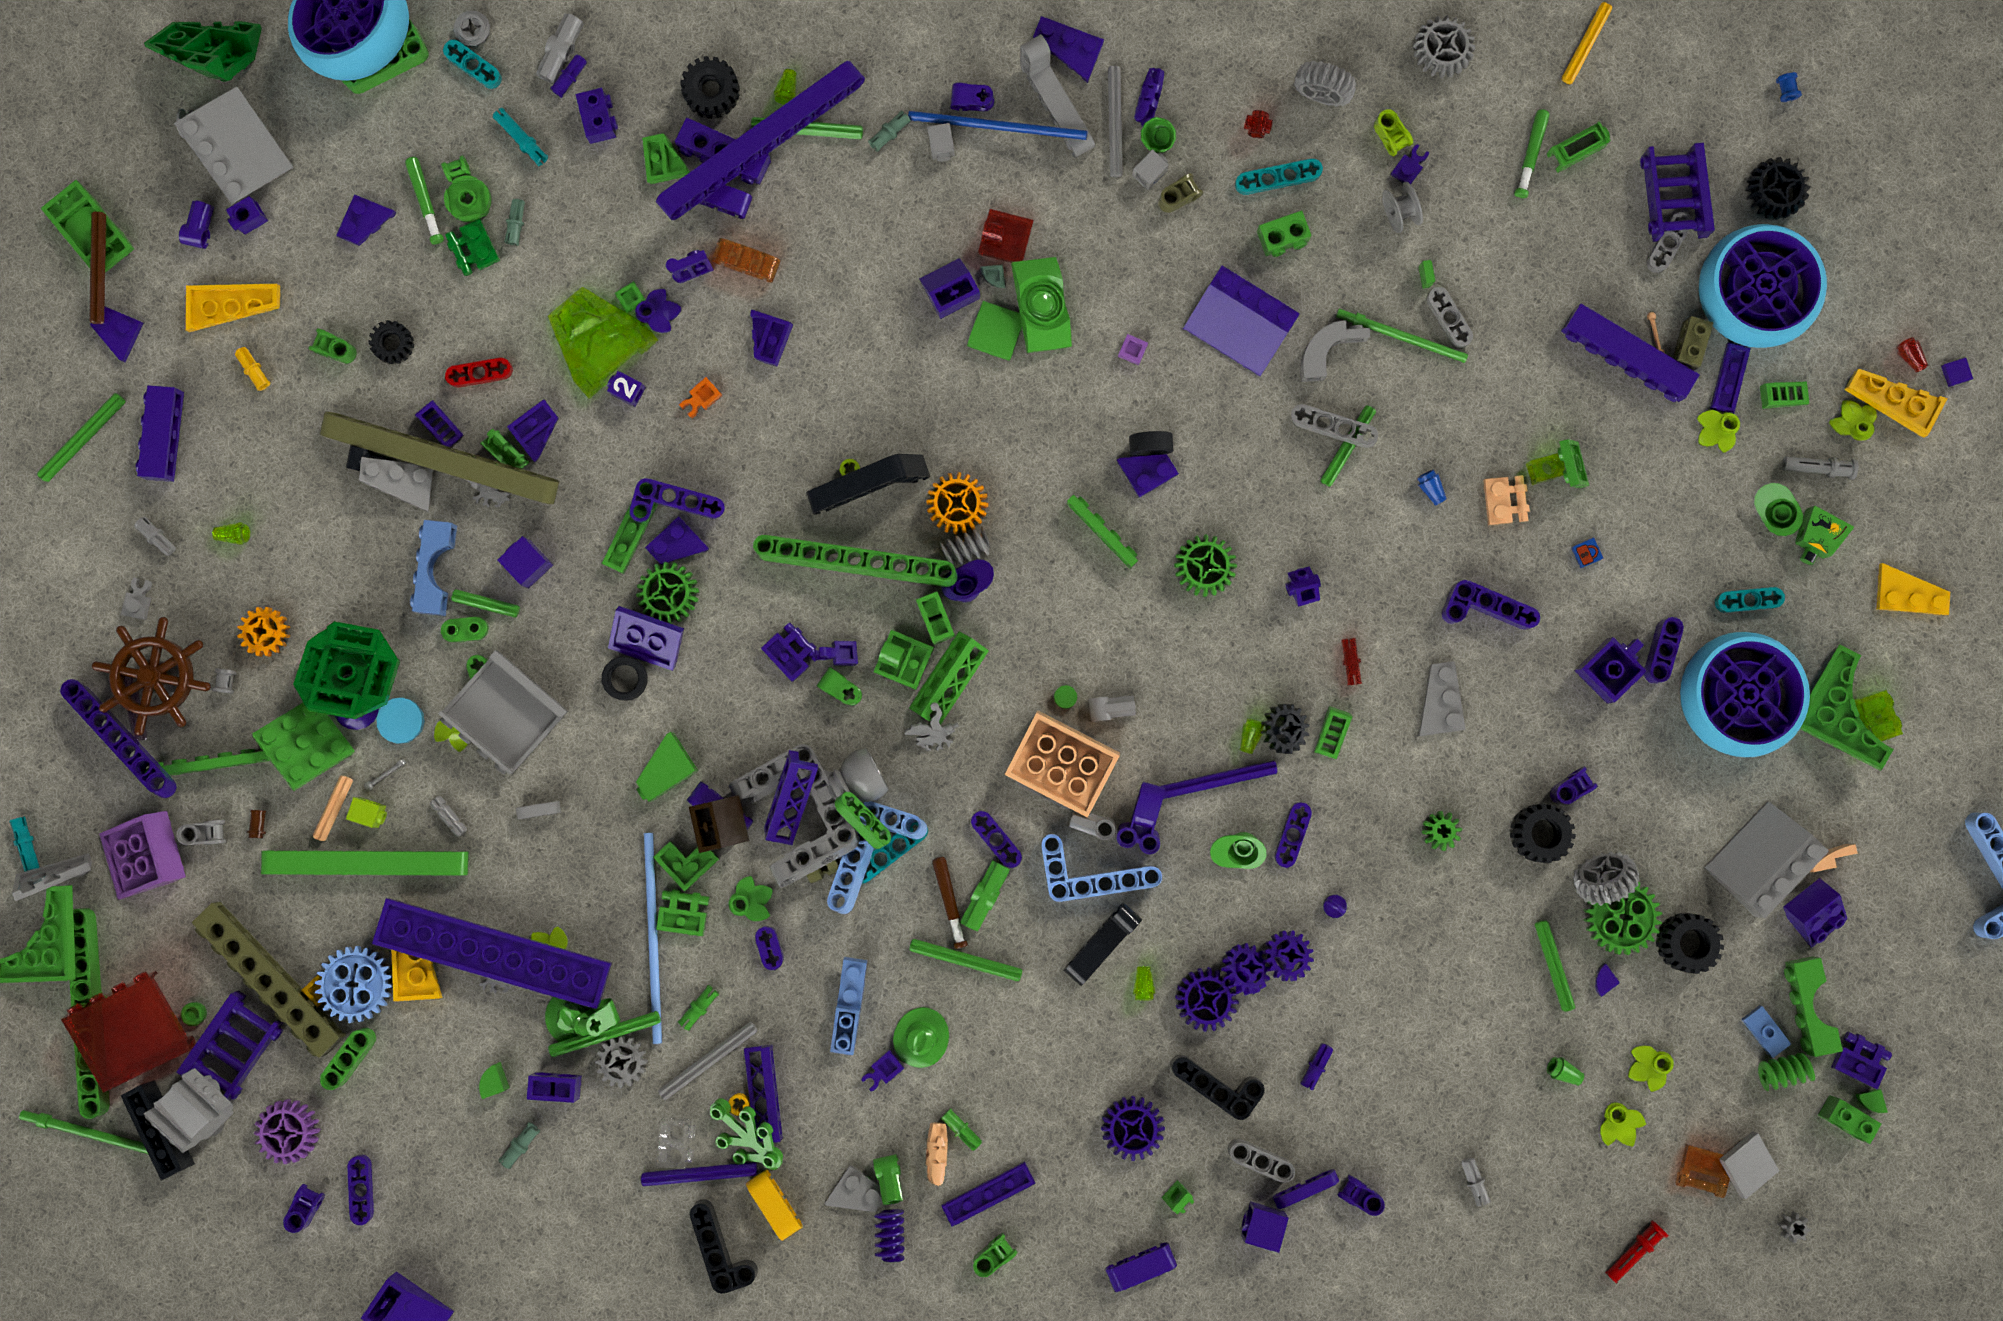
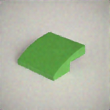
M983 301L967 347L1010 361L1022 329L1020 313Z

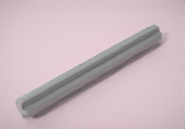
M1110 66L1108 68L1110 176L1119 178L1123 174L1121 71L1119 66Z
M753 1022L747 1023L658 1090L660 1096L667 1100L758 1031Z

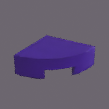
M1603 963L1597 971L1595 981L1596 991L1601 997L1620 984L1607 964Z

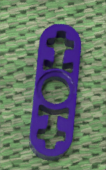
M1295 803L1290 808L1274 856L1276 863L1281 867H1291L1297 860L1312 815L1311 808L1306 803ZM1301 806L1304 807L1303 811L1307 813L1306 817H1301L1299 823L1304 824L1303 828L1290 824L1291 819L1296 822L1298 815L1294 812L1295 809H1300ZM1291 828L1299 831V838L1295 842L1289 841L1286 836L1287 831ZM1283 842L1288 845H1296L1295 850L1290 848L1289 856L1292 859L1291 861H1286L1285 864L1282 863L1283 859L1279 857L1280 853H1285L1287 847L1282 846Z
M985 811L976 812L971 819L972 827L1003 865L1008 868L1017 867L1022 860L1021 852L990 814ZM978 815L988 818L986 824L989 827L992 824L996 827L986 837L982 834V832L986 831L983 826H976V817ZM1000 833L1003 836V843L1000 846H993L990 843L991 834ZM1007 842L1011 845L1007 848L1009 852L1017 853L1015 857L1017 862L1014 864L1011 861L1009 863L1005 861L1007 855L1004 851L1001 855L997 852Z
M360 1154L350 1159L347 1165L350 1220L356 1225L366 1224L374 1215L372 1163L369 1157ZM360 1160V1164L365 1165V1168L361 1169L360 1174L361 1177L366 1176V1179L354 1180V1177L359 1176V1169L355 1168L354 1164ZM358 1183L364 1184L367 1188L364 1196H359L355 1192V1186ZM366 1199L367 1202L362 1204V1211L367 1212V1215L362 1220L361 1216L356 1214L361 1209V1203L356 1204L355 1201L360 1202Z
M1330 1169L1305 1180V1183L1302 1185L1299 1183L1276 1193L1272 1198L1277 1209L1286 1208L1336 1185L1340 1180L1335 1169Z

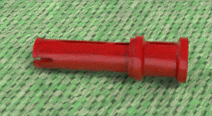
M1653 1220L1650 1222L1651 1225L1641 1235L1638 1234L1636 1236V1242L1605 1272L1616 1284L1647 1252H1653L1655 1250L1654 1247L1663 1238L1669 1236ZM1633 1254H1635L1634 1257L1622 1269H1619Z

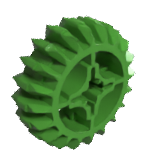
M1207 534L1203 536V542H1201L1199 536H1195V544L1191 540H1187L1186 544L1189 549L1181 546L1180 551L1184 555L1177 554L1175 557L1177 560L1182 561L1174 564L1175 568H1181V571L1175 573L1176 577L1184 576L1179 582L1180 585L1188 582L1189 585L1186 587V591L1189 592L1192 587L1196 588L1194 591L1195 596L1199 594L1200 590H1203V597L1208 596V590L1215 596L1217 594L1216 587L1219 591L1223 592L1225 587L1222 583L1230 586L1232 582L1227 577L1234 578L1236 575L1234 572L1229 571L1230 569L1237 568V564L1230 563L1236 556L1227 555L1232 548L1229 546L1224 550L1222 548L1225 544L1224 540L1219 545L1216 544L1217 536H1213L1211 542H1208L1209 537ZM1208 548L1205 556L1202 558L1189 557L1196 549ZM1214 550L1221 556L1224 568L1214 562ZM1209 555L1208 565L1212 569L1208 568L1202 576L1203 566L1200 565V562L1203 563ZM1187 564L1197 569V581L1190 576ZM1210 573L1222 575L1214 583L1203 584L1206 576Z
M663 562V569L658 564H655V572L648 568L646 571L650 576L648 578L643 575L640 577L641 580L645 581L644 585L637 584V588L643 590V592L636 593V597L644 598L638 602L640 607L646 606L643 609V613L649 614L651 612L650 617L656 619L658 616V620L664 621L666 617L667 623L670 624L673 623V617H675L677 622H681V613L688 618L689 613L685 610L689 608L694 611L695 607L690 603L691 601H699L698 598L692 596V594L699 593L698 588H692V586L698 583L697 580H689L693 574L691 572L684 574L686 567L681 566L678 569V564L674 562L670 569L667 562ZM665 575L678 576L683 583L670 585ZM658 579L659 588L650 596L651 587ZM666 587L673 590V593H670V600L663 596ZM685 590L684 600L677 607V596ZM666 601L671 611L657 610L652 603Z

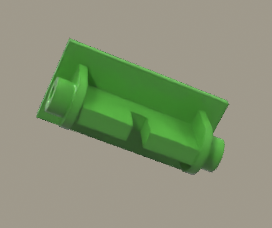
M491 429L487 433L488 437L480 443L498 462L521 469L529 464L525 456L513 447L498 430Z

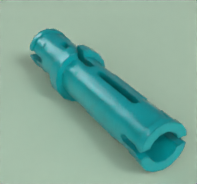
M504 108L498 109L501 114L496 110L492 118L501 125L519 145L520 150L523 153H527L537 166L543 165L540 160L545 163L548 160V155L539 148L536 140L531 136L529 137Z
M26 817L10 820L15 838L13 843L18 848L24 872L39 868V862L32 842L34 837L30 835Z

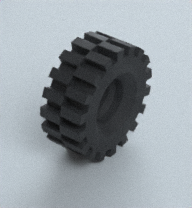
M704 56V61L700 62L699 58L695 59L696 65L693 66L690 63L687 66L689 71H683L682 76L684 80L680 82L681 92L687 105H689L693 112L696 111L698 116L703 117V115H706L707 119H712V115L720 118L723 112L727 115L730 112L729 108L736 106L735 100H739L740 96L738 92L740 91V86L733 68L728 66L726 61L722 60L720 62L719 58L714 56L713 60H710L709 56ZM707 81H715L719 84V92L716 95L706 96L703 94L702 87Z

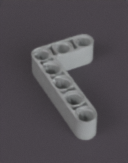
M1040 34L1021 45V69L1023 73L1028 75L1026 78L1035 93L1038 92L1039 96L1037 97L1046 112H1050L1049 117L1055 127L1088 131L1050 67L1051 52L1044 37ZM1089 131L1087 140L1062 137L1068 149H1072L1074 158L1095 147L1094 140Z

